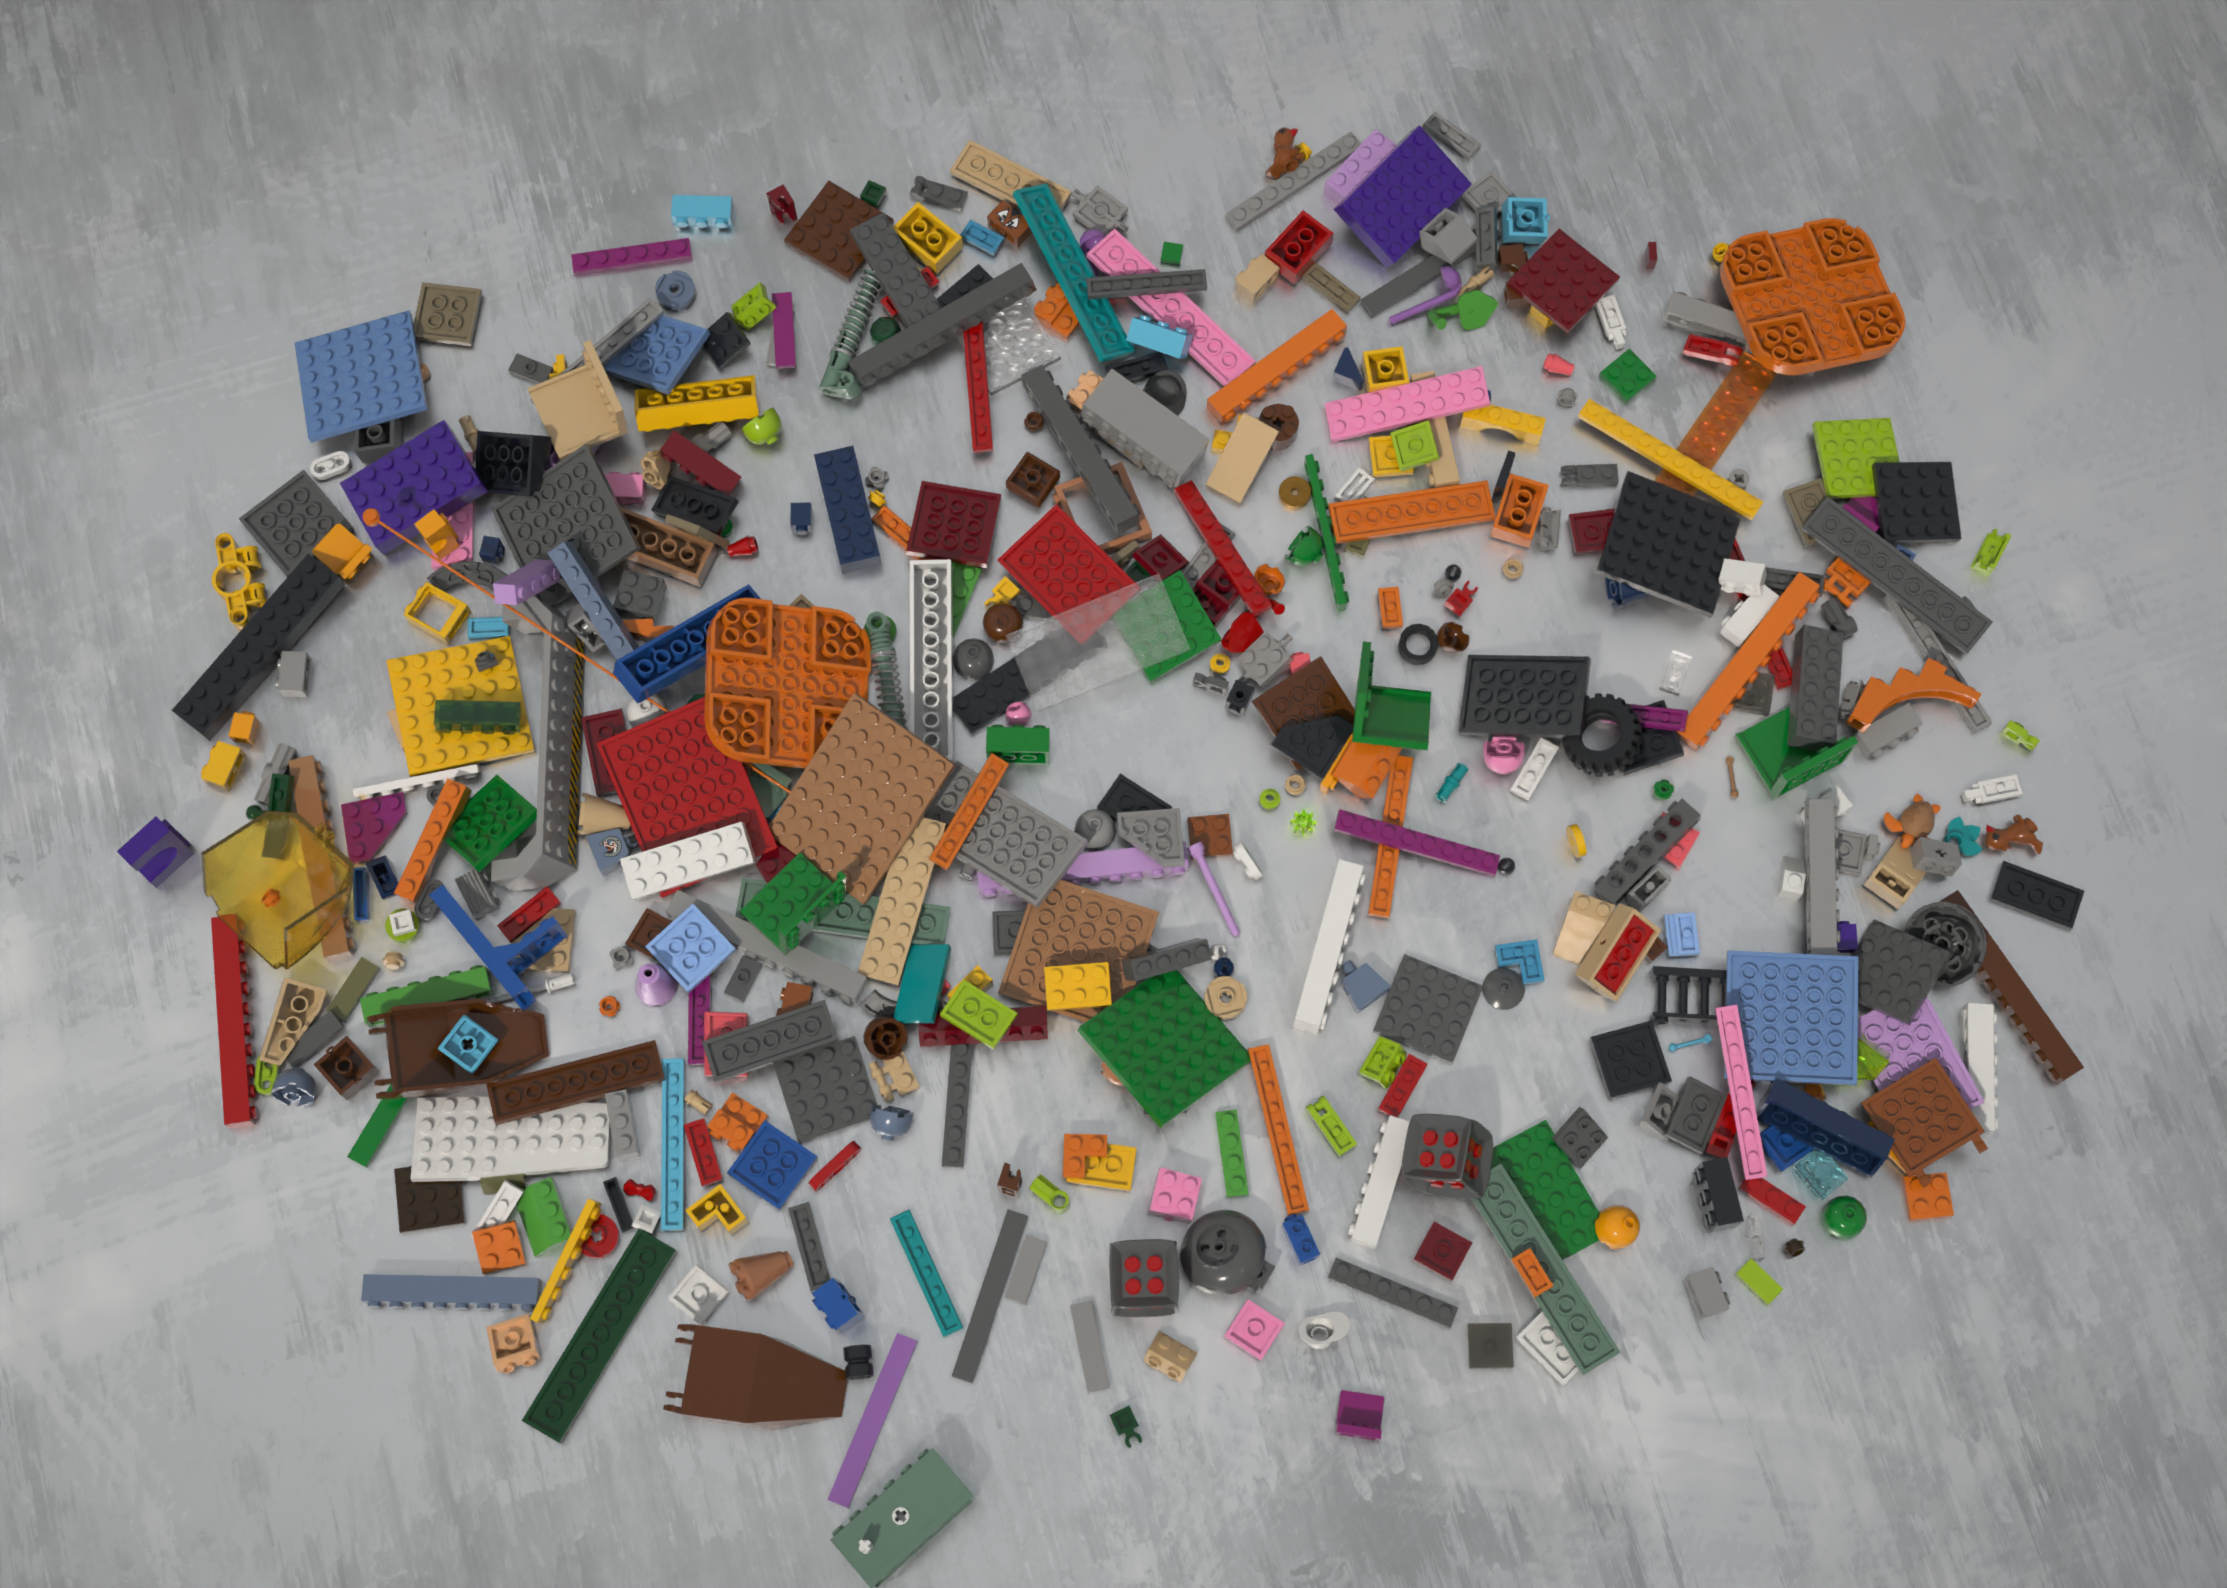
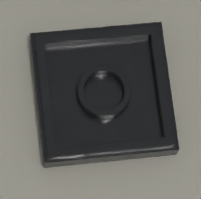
M1508 450L1492 496V502L1498 504L1514 462L1515 452Z

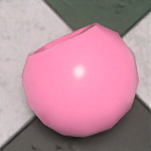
M1014 702L1006 709V720L1011 726H1025L1030 721L1031 710L1024 702Z

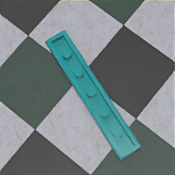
M910 1209L891 1217V1223L943 1337L945 1338L964 1329Z

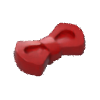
M632 1179L627 1180L623 1186L626 1195H639L647 1201L652 1200L656 1194L653 1185L644 1186V1184H637Z

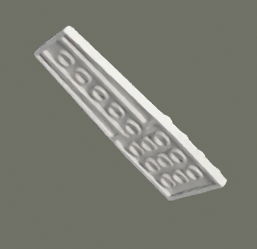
M489 1097L417 1098L411 1181H477L480 1178L515 1174L528 1176L605 1168L609 1164L610 1122L607 1104L584 1102L495 1125Z

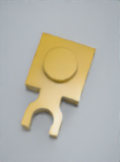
M1005 576L991 590L995 596L989 598L984 604L988 606L992 602L995 604L1001 602L1010 603L1021 591Z

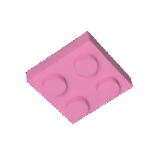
M1247 1299L1224 1337L1261 1361L1285 1323Z

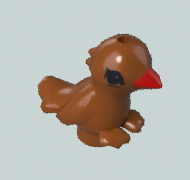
M1283 127L1275 133L1273 147L1276 153L1274 163L1266 170V176L1278 179L1281 173L1295 171L1298 167V162H1302L1304 158L1303 153H1299L1300 150L1293 147L1298 129Z
M2020 815L2014 816V823L2006 829L1986 826L1985 844L1991 850L2006 851L2011 849L2009 843L2012 842L2031 846L2037 855L2042 852L2043 842L2036 839L2034 834L2038 831V828L2027 817L2023 819Z

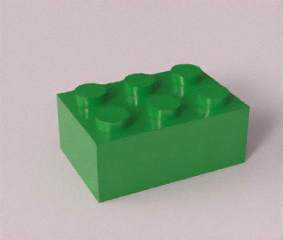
M999 724L987 727V759L993 753L1009 764H1050V728H1046L1043 725H1035L1033 728H1027L1023 725L1004 727Z

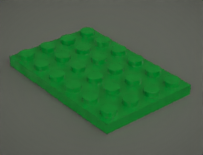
M1544 1120L1493 1147L1490 1170L1502 1164L1559 1256L1564 1260L1600 1241L1595 1231V1221L1600 1213L1568 1157L1551 1139L1555 1134L1547 1120Z

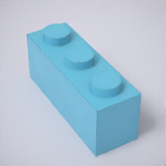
M672 195L671 218L674 226H697L699 228L716 226L718 228L732 227L734 211L732 196Z
M1140 314V317H1132L1126 341L1179 359L1187 358L1193 338L1192 334L1187 333V329L1177 326L1174 329L1169 327L1170 324L1158 320L1157 323L1151 321L1152 317Z

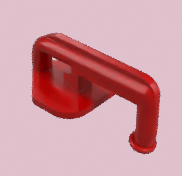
M1268 598L1276 615H1280L1285 611L1283 604ZM1249 610L1240 614L1222 638V647L1232 653L1244 652L1264 633L1256 620L1260 615L1253 617Z

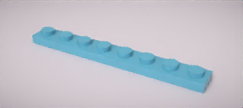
M684 1058L662 1059V1069L665 1081H662V1231L684 1230L685 1060Z

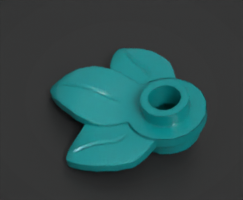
M1961 817L1950 821L1948 833L1943 838L1944 842L1950 843V840H1954L1958 844L1959 852L1965 856L1977 855L1982 851L1981 846L1975 842L1980 834V827L1974 825L1964 826Z

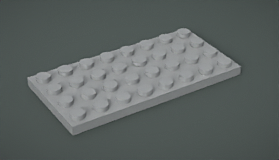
M957 760L954 769L923 815L925 818L946 823L947 826L979 774ZM997 785L955 857L1038 909L1088 845V841Z

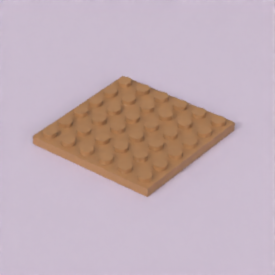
M1060 880L1038 909L1028 903L998 994L1034 1006H1046L1047 1010L1044 967L1108 962L1113 1004L1133 990L1137 982L1125 980L1121 959L1147 952L1159 912ZM1107 1007L1052 1012L1087 1022Z

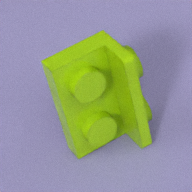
M759 282L731 307L736 322L746 330H750L772 312L776 305L768 299L766 286Z
M1379 1036L1359 1073L1366 1078L1380 1083L1383 1088L1387 1089L1394 1081L1399 1067L1405 1062L1407 1052L1401 1044Z

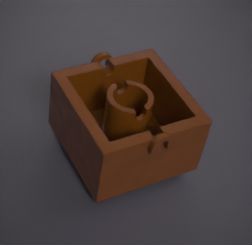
M348 1036L344 1037L334 1047L330 1046L326 1050V1054L313 1064L346 1100L380 1072Z

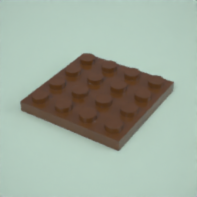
M828 180L785 237L784 243L850 282L866 260L849 231L883 212ZM886 215L891 225H893L894 219Z
M1321 656L1251 701L1274 737L1281 727L1334 716H1340L1354 725L1355 709ZM1287 757L1295 771L1303 768Z

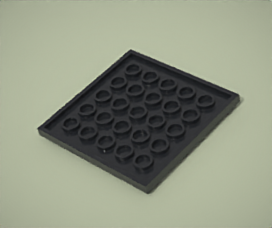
M1628 471L1622 484L1595 573L1711 618L1714 614L1722 586L1719 584V576L1724 558H1730L1741 515Z

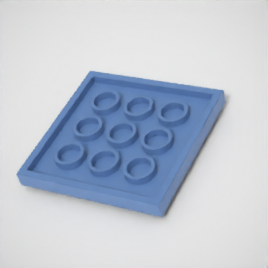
M662 315L607 362L603 368L607 375L669 395L710 333L706 328Z

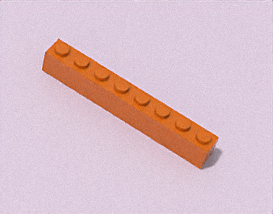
M1333 309L1329 310L1207 399V408L1221 425L1226 421H1232L1238 412L1242 409L1243 411L1247 410L1257 398L1262 399L1271 388L1280 386L1286 377L1295 375L1300 367L1304 364L1309 365L1319 353L1324 354L1333 343L1342 341L1346 336L1347 325Z

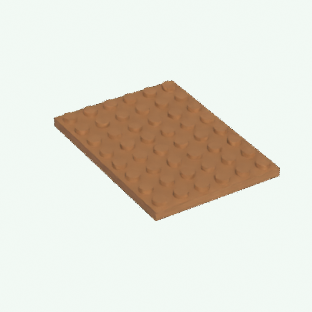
M853 693L769 825L775 840L794 854L798 855L801 853L832 882L837 880V873L839 871L845 874L846 892L862 904H867L956 764L859 694Z

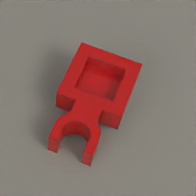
M1470 581L1465 583L1462 591L1456 588L1444 603L1447 608L1459 617L1471 605L1473 599L1470 597L1474 596L1478 590V587H1475L1472 591L1467 588Z

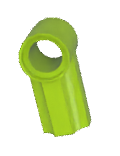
M1042 1174L1036 1177L1029 1187L1034 1194L1052 1207L1055 1212L1062 1214L1069 1210L1070 1200L1067 1193L1056 1187ZM1063 1197L1066 1199L1065 1204L1060 1207L1054 1204L1055 1200Z

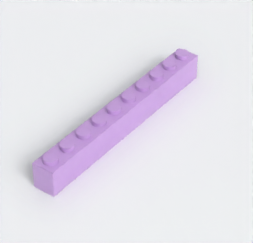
M1183 842L1185 866L1164 868L1136 847L1081 853L1061 880L1080 886L1081 883L1097 885L1101 881L1108 880L1111 883H1116L1125 878L1140 880L1143 876L1159 878L1169 873L1175 876L1183 875L1188 871L1189 867L1186 842ZM977 871L980 895L993 897L996 896V893L1005 892L1007 895L1013 894Z

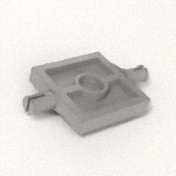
M1098 185L1092 192L1086 195L1078 189L1073 191L1072 196L1079 200L1080 203L1072 212V215L1086 227L1098 229L1104 232L1105 235L1114 228H1117L1123 234L1128 231L1129 227L1120 221L1128 212V207Z
M1265 631L1236 659L1245 671V674L1238 680L1247 683L1252 679L1264 688L1293 661L1285 649V646L1293 638L1287 633L1278 641Z

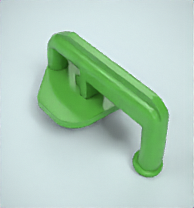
M1476 289L1463 293L1457 303L1431 310L1427 315L1433 324L1442 330L1447 325L1444 317L1459 313L1462 327L1466 330H1472L1486 324L1498 306V302L1494 297Z

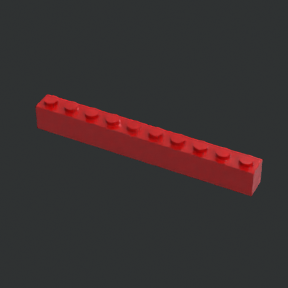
M237 914L211 918L224 1125L230 1129L256 1125V1118H258V1108L254 1104V1098L257 1097V1090L253 1085L255 1066L251 1060V1056H254V1047L250 1043V1035L253 1034L252 1024L249 1022L251 1005L247 1001L250 986L249 982L246 981V974L249 972V968L244 953H247V944L245 940L243 941V933L246 932L244 920Z

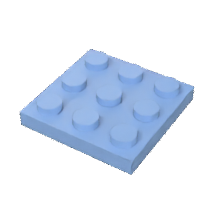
M691 904L645 946L688 993L736 951L733 945L694 904Z

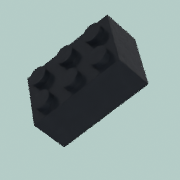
M1728 1157L1701 1162L1694 1169L1693 1179L1695 1185H1699L1700 1193L1698 1194V1199L1701 1207L1704 1206L1705 1209L1704 1223L1706 1228L1709 1227L1710 1233L1736 1228L1744 1219Z

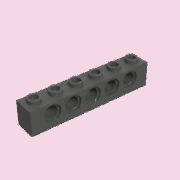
M1683 798L1679 802L1674 801L1667 809L1669 812L1664 817L1659 816L1653 823L1654 827L1649 832L1647 830L1644 831L1638 838L1639 842L1634 847L1631 845L1624 852L1623 855L1625 857L1620 862L1616 860L1610 866V872L1606 876L1601 875L1596 880L1594 892L1603 901L1614 904L1616 907L1627 896L1628 892L1701 820V814ZM1672 819H1678L1681 824L1675 827L1669 822ZM1661 833L1666 836V839L1664 841H1657L1655 836ZM1648 848L1652 853L1649 856H1643L1640 851ZM1629 863H1634L1637 869L1628 871L1625 867ZM1614 878H1620L1623 883L1620 886H1614L1611 884V881Z

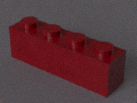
M675 430L660 449V452L663 453L661 456L669 463L674 461L679 464L678 469L687 475L689 473L697 477L695 480L704 487L708 484L714 488V491L728 496L742 478Z

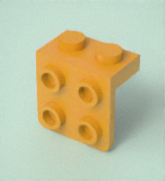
M338 523L313 548L312 554L343 580L347 577L350 579L358 571L356 567L359 563L364 564L371 557L369 552L372 548L368 544H363L342 524Z

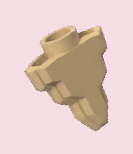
M660 449L648 452L640 461L644 470L642 473L643 479L659 490L666 484L667 475L670 471V463L661 457L663 453L660 452Z

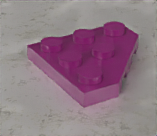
M403 792L341 804L350 865L374 860L378 850L388 841L399 822L403 821L408 813Z

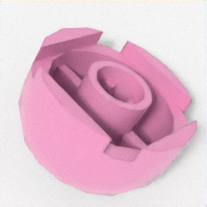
M1495 736L1489 743L1487 741L1484 742L1483 758L1490 770L1505 775L1516 771L1523 763L1525 746L1522 741L1521 744L1516 742L1515 737Z

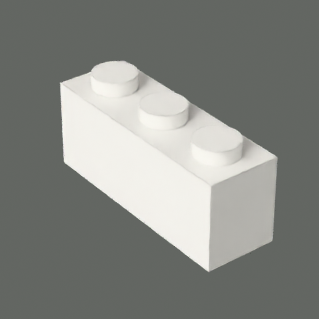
M1765 584L1761 596L1746 595L1748 599L1745 602L1741 600L1734 608V615L1732 617L1728 615L1721 623L1723 628L1720 634L1738 648L1744 644L1780 598L1779 595Z

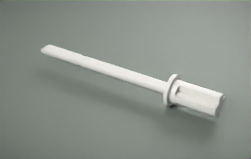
M573 973L550 979L545 977L544 984L530 987L528 990L532 994L547 989L549 994H551L556 989L573 985L575 983ZM505 994L488 999L486 1002L497 1004L513 998L510 994Z

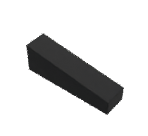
M614 1177L604 1181V1187L622 1233L635 1228L632 1226L633 1219L618 1178Z

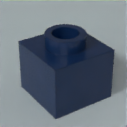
M483 536L479 552L482 561L499 564L500 558L504 557L505 546H503L500 538Z

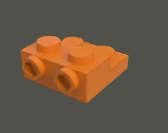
M1057 283L1055 287L1050 286L1048 288L1045 300L1043 302L1040 300L1035 305V320L1068 340L1080 323L1059 283Z
M732 1092L723 1107L718 1109L707 1128L710 1130L709 1134L719 1141L723 1138L728 1142V1147L738 1152L739 1149L743 1151L769 1116Z

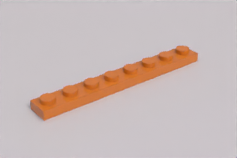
M1398 755L1390 768L1383 822L1403 827L1413 757ZM1381 844L1378 845L1368 911L1369 916L1387 919L1390 917L1399 849Z
M1267 1044L1249 1048L1251 1066L1287 1216L1309 1212L1270 1046Z

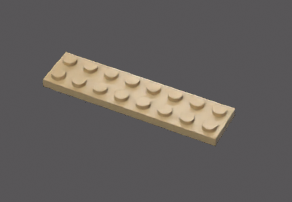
M922 817L890 866L858 973L868 978L899 986L935 863L928 858L943 835L947 826L946 823Z

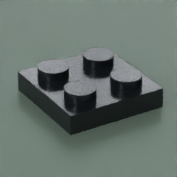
M726 312L708 328L710 335L703 345L718 368L723 369L751 343L732 314Z

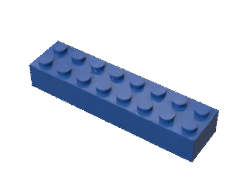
M749 584L616 660L613 674L637 704L641 703L706 664L708 627L713 617L721 608L736 599L761 598Z

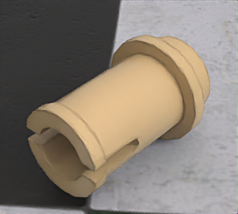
M691 1090L684 1099L688 1106L692 1105L703 1115H706L707 1111L713 1106L712 1103L701 1097L697 1090Z

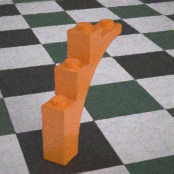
M1928 658L1918 675L1913 674L1908 669L1899 667L1889 685L1883 680L1871 676L1845 724L1864 733L1872 721L1884 710L1894 704L1917 698H1940L1957 702L1972 709L1979 700L1981 693L1971 686L1960 683L1954 677L1945 675L1947 667L1937 660Z

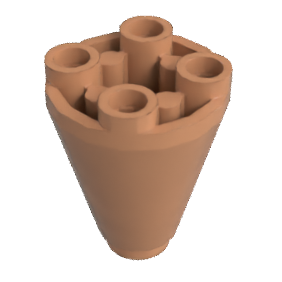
M777 1251L737 1258L728 1265L731 1273L737 1278L735 1286L740 1295L743 1294L748 1301L755 1299L785 1275L789 1268L793 1267V1262L787 1251Z

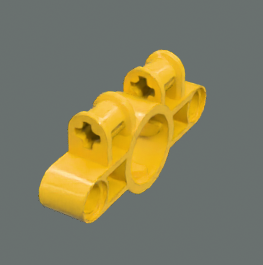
M221 533L215 539L219 565L212 574V585L219 596L226 601L230 621L241 631L251 620V611L260 609L267 601L264 593L266 589L265 584L256 583L255 577L251 573L261 569V563L258 562L257 557L259 551L257 546L239 548L237 542L230 534ZM226 543H230L228 547L223 548ZM244 572L246 582L240 590H235L232 593H226L221 590L224 588L222 581L229 573ZM245 616L241 622H237L240 617Z

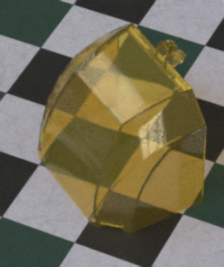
M266 811L201 852L204 893L207 897L211 896L219 910L216 911L217 916L274 969L284 967L288 970L309 954L328 935L348 906L353 884L355 863L332 844L335 834L332 831H327L323 823L318 824L314 828L299 813ZM270 888L280 891L279 896L281 899L275 907H265V904L261 902L263 895Z

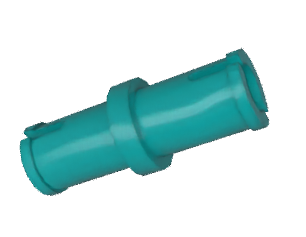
M1457 763L1452 773L1445 777L1444 784L1435 794L1436 799L1440 802L1446 803L1452 792L1459 788L1460 781L1469 771L1464 764Z

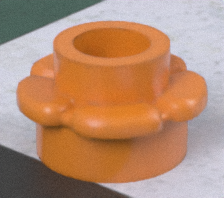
M273 888L268 889L263 895L261 902L265 904V907H275L281 899L279 896L280 891Z
M613 996L604 997L599 1003V1011L602 1015L611 1017L616 1015L617 1010L620 1009L619 1001H616V998Z

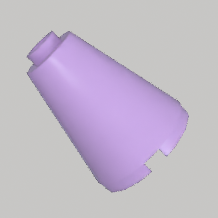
M647 963L641 966L635 979V992L638 998L650 1006L664 1005L669 1002L676 993L677 980L661 964Z

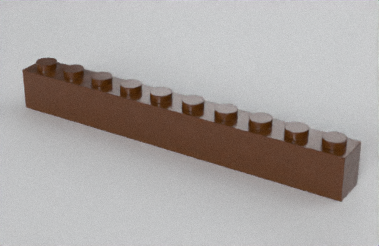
M1959 890L1939 901L1950 902L1964 907L1980 922L1985 933L1987 950L1984 962L1976 974H1979L1983 979L1985 988L1993 993L1999 1008L2005 1010L2011 1025L2015 1028L2017 1027L2022 1034L2023 1042L2034 1051L2035 1059L2046 1068V1073L2050 1080L2055 1081L2058 1085L2084 1068L2082 1063ZM1949 924L1948 930L1952 933V926ZM1959 944V949L1964 951V947Z

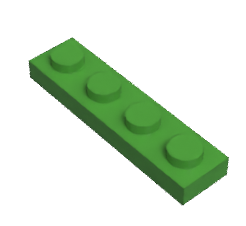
M1237 1109L1215 1112L1227 1198L1248 1196Z

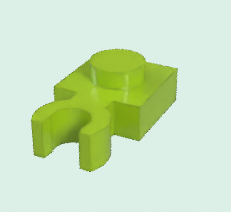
M2011 720L2001 731V734L2017 744L2022 743L2031 751L2040 741L2038 738L2027 734L2028 731L2024 729L2023 725Z

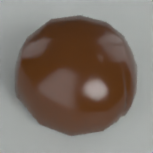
M1448 622L1440 627L1437 632V638L1440 647L1444 651L1455 653L1464 651L1468 647L1470 638L1469 635L1463 633L1462 625Z

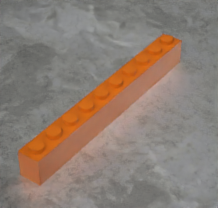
M1801 572L1796 575L1688 715L1685 732L1676 731L1679 740L1695 751L1700 746L1703 748L1710 739L1709 734L1712 730L1715 732L1722 724L1721 719L1725 714L1728 716L1731 713L1736 699H1741L1747 691L1746 686L1749 682L1752 684L1759 676V669L1762 666L1765 668L1772 658L1770 655L1774 650L1777 652L1784 643L1782 640L1786 634L1788 636L1792 634L1796 628V625H1794L1798 619L1802 620L1808 612L1807 607L1810 603L1814 604L1820 597L1819 584Z

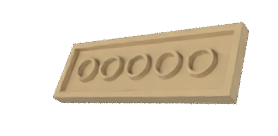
M970 139L950 169L951 175L1000 200H1004L1008 204H1013L1018 209L1020 208L1012 195L1017 189L1047 183L1061 211L1072 195L1070 190Z

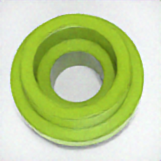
M1265 789L1260 794V804L1265 809L1276 808L1280 803L1279 793L1274 789ZM1269 795L1273 796L1274 800L1268 801L1266 797Z

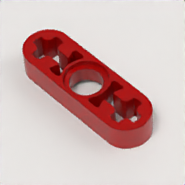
M855 1141L850 1142L815 1174L808 1184L815 1192L819 1191L860 1153L862 1148Z

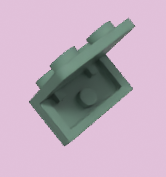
M753 763L755 768L791 791L792 779L787 774L779 772L772 765ZM752 770V775L749 777L766 819H769L789 793Z

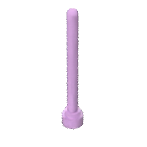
M1202 841L1186 848L1189 855L1193 859L1196 858L1231 934L1234 937L1239 936L1240 931L1204 857L1205 847Z

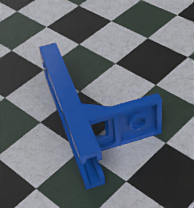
M443 885L432 892L429 896L519 1007L524 1011L537 1000L518 976L568 937L556 919L552 916L549 919L543 920L533 932L525 934L519 943L493 947Z

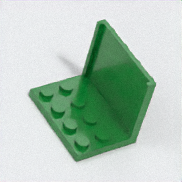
M1363 641L1356 690L1352 742L1428 750L1431 692L1372 685L1374 651H1371V642Z
M1790 707L1756 725L1735 734L1734 737L1770 795L1775 799L1845 762L1858 744L1855 736L1849 739L1843 737L1835 742L1836 745L1829 749L1826 746L1818 752L1788 746Z
M799 853L740 910V913L786 956L845 899L846 875L839 871L837 873V880L832 883L806 857Z

